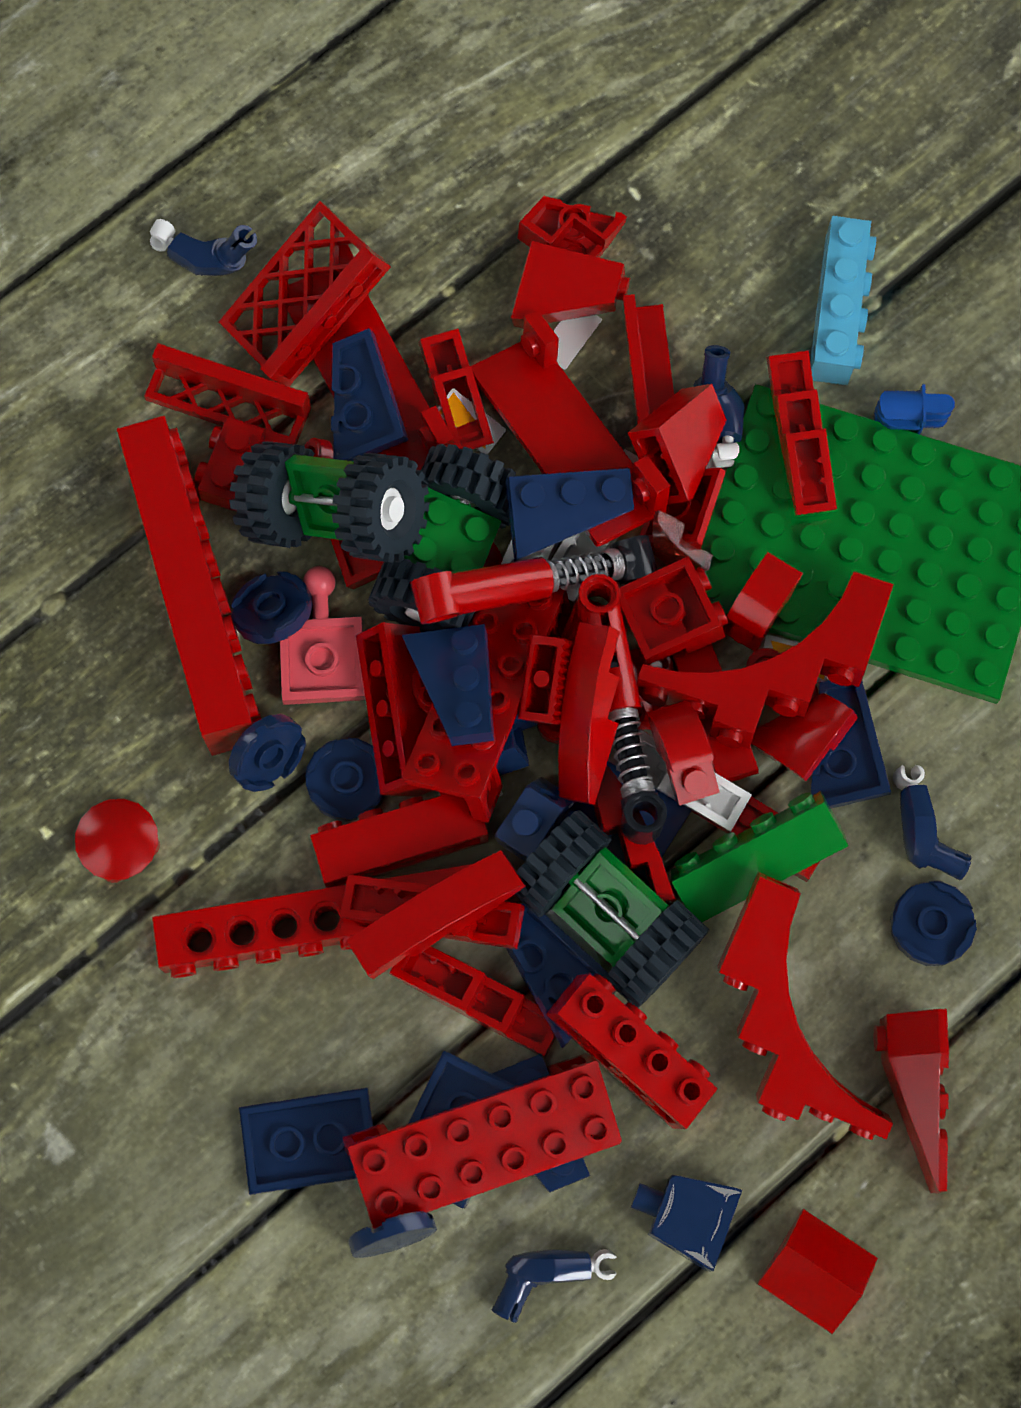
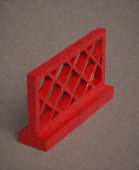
M319 201L218 322L261 365L260 369L270 379L290 387L391 266L356 235L326 204ZM325 216L330 221V238L314 240V228ZM339 231H340L345 237H339ZM353 244L360 250L349 264L339 265V245ZM330 247V266L314 268V249ZM304 250V269L288 271L289 257L294 251ZM329 274V287L322 295L313 296V276ZM304 277V297L288 298V279ZM279 280V299L263 301V288L269 281ZM304 305L303 318L297 325L287 326L288 306ZM278 307V327L263 329V309ZM253 310V330L240 331L234 323L244 311ZM278 335V347L267 358L262 353V336Z

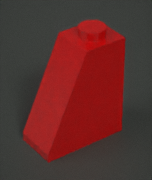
M531 241L511 315L513 325L523 328L524 316L537 310L547 323L614 312L618 300L623 301V295L628 293L630 278L625 277V266L623 263Z
M712 384L680 389L628 432L638 459L649 456L670 484L667 504L688 502L694 498L727 419Z

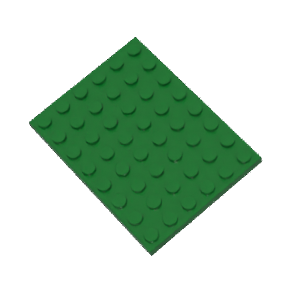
M755 384L743 419L742 439L740 442H736L739 445V453L735 459H732L735 461L733 466L727 468L695 569L703 567L712 589L706 591L711 604L719 601L727 616L746 582L767 552L803 573L790 599L775 619L769 632L801 642L824 622L840 601L853 572L892 583L894 585L868 664L997 704L1002 695L1021 628V466L907 430L888 429L878 421L819 404L822 427L826 428L837 509L795 515L778 434L771 388Z

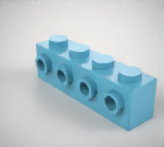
M832 216L825 237L810 359L813 381L848 385L853 369H860L864 345L857 344L858 332H865L868 309L861 308L863 296H869L872 282V273L866 272L867 260H873L876 247V237L870 236L871 221Z

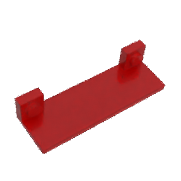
M339 245V265L349 264L354 258L353 253L348 245ZM329 274L313 276V296L322 295L329 287ZM304 278L288 285V298L304 297ZM367 295L313 358V361L334 398V392L332 391L333 343L366 329H370L374 333L409 439L407 442L377 454L407 457L418 464L416 470H421L432 446L436 447L437 444H443L448 447V444L454 445V438L436 405L433 407L428 406L371 299ZM304 305L288 306V314L294 325H297L303 318Z
M537 310L524 316L521 342L473 364L471 367L480 389L543 474L630 468L634 510L585 531L594 545L600 547L666 513L671 486L649 456L634 462V464L557 363L559 338Z
M559 587L557 592L552 593L549 598L486 609L474 613L472 621L468 626L485 624L487 630L494 741L452 746L432 703L403 771L402 779L404 783L462 797L467 801L472 819L489 823L503 788L497 763L520 708L530 635L561 638L572 612L567 590H562Z
M584 1053L547 1066L548 1076L390 1131L382 1123L342 1137L373 1229L375 1230V1228L381 1226L382 1222H385L388 1218L418 1211L427 1213L619 1145L622 1142V1138L598 1061L588 1053Z

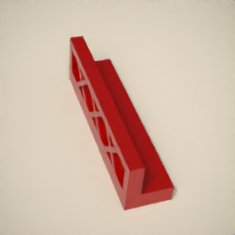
M635 294L623 295V307L638 425L674 395L663 304L636 307Z
M157 343L152 355L156 369L144 395L146 401L223 426L227 417L264 429L265 435L297 445L311 410L307 392ZM164 376L180 380L185 391L171 397L158 393ZM187 383L192 384V385H195V386L189 388V386H188ZM210 390L218 393L222 403L205 409L197 405L193 396ZM224 395L232 397V399L226 400ZM189 398L191 404L184 402V400ZM247 402L255 405L259 416L244 422L235 419L231 408ZM262 408L268 409L270 411L264 413ZM226 411L227 414H228V416L223 415V414H220V413ZM282 414L295 418L289 436L274 432L268 421ZM263 423L265 428L259 427L257 425Z

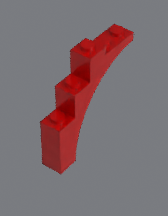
M853 572L842 598L824 622L800 643L779 655L741 669L711 673L680 672L643 664L637 678L639 696H642L645 702L654 706H665V704L670 706L687 700L696 711L700 720L705 718L713 720L710 736L716 737L719 743L727 747L740 748L742 746L749 749L764 705L772 707L775 712L783 716L795 717L797 715L805 718L819 674L827 676L831 682L840 686H860L894 584Z
M758 872L717 967L718 972L725 975L723 982L742 991H747L749 986L755 988L738 1025L737 1034L738 1038L744 1040L742 1046L749 1051L761 1056H766L768 1051L773 1053L756 1092L758 1103L763 1105L761 1110L781 1121H785L787 1116L799 1120L805 1105L810 1107L808 1112L821 1120L832 1123L834 1118L849 1123L848 1129L863 1138L873 1140L874 1135H877L887 1140L893 1126L889 1114L858 1098L833 1077L812 1051L797 1022L789 994L787 953L790 926L801 893L798 888Z

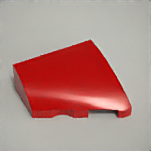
M543 196L519 222L517 239L530 247L531 241L600 258L625 224L627 216L621 212H616L615 217L590 212L591 206L579 203L567 205L560 199Z
M821 693L810 700L805 718L797 715L795 717L780 715L756 728L751 745L775 762L777 761L804 781H807L830 749L832 751L835 750L858 717L854 710L825 693Z

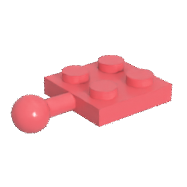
M312 567L304 575L303 582L306 584L312 597L313 619L307 620L299 631L289 638L280 641L283 705L366 700L356 635L363 632L362 617L329 618L328 596L335 588V576L326 567Z

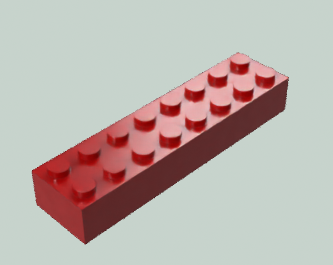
M164 415L117 428L200 732L211 755L214 756L231 751L241 734L254 722L262 718L253 693L246 694V691L253 689L242 654L235 655V653L242 651L236 628L234 627L231 615L224 617V615L231 614V609L219 577L221 576L209 541L210 535L199 505L200 500L196 486L189 470L190 465L178 428L170 429Z

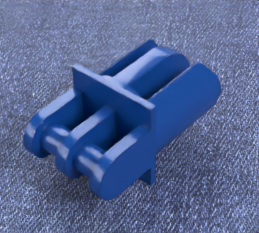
M922 384L920 390L884 391L874 410L873 419L888 429L915 430L917 434H921L923 428L943 427L955 407V401L947 394H926L925 384Z

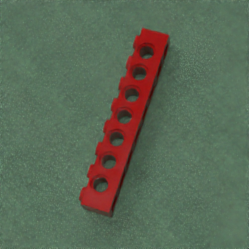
M472 864L384 879L424 884L432 887ZM346 885L152 917L158 967L164 973H171V978L193 976L197 974L196 968L213 966L214 971L231 970L239 967V961L256 959V964L273 963L282 960L281 954L297 951L299 957L315 956L324 953L323 947L339 944L341 950H352L346 940L370 924L340 917ZM325 912H334L340 918L337 927L331 931H322L316 926L317 919ZM283 919H292L297 922L296 932L289 938H279L275 935V927ZM241 926L254 928V938L250 943L242 946L233 943V934L237 928ZM199 933L211 934L212 943L206 951L197 953L191 950V941L195 935Z

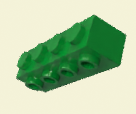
M821 791L814 795L810 792L801 794L788 803L789 808L776 815H773L772 812L763 814L750 823L751 828L738 835L734 832L725 834L713 842V848L698 855L697 852H692L680 858L675 863V868L671 869V881L685 907L701 922H704L746 900L758 872L783 881L848 847L846 836Z

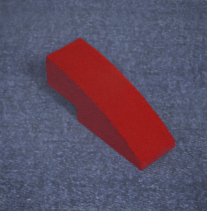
M459 329L420 339L418 344L437 405H440L444 421L454 438V445L459 449L467 447L473 450L493 444L494 441L472 367L469 366ZM453 388L472 402L477 420L459 427L455 426L447 395Z

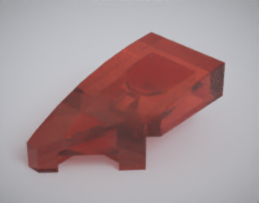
M660 510L655 511L653 519L654 555L667 565L689 556L695 569L703 567L704 571L709 570L713 555L702 549L699 550L682 539L686 524Z

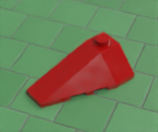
M947 1009L886 1014L880 1019V1025L874 1026V1049L876 1052L881 1051L883 1068L930 1193L946 1192L948 1136L946 1129L939 1128V1120L945 1119L949 1097L948 1093L945 1092L944 1085L940 1084V1075L943 1074L944 1068H949Z

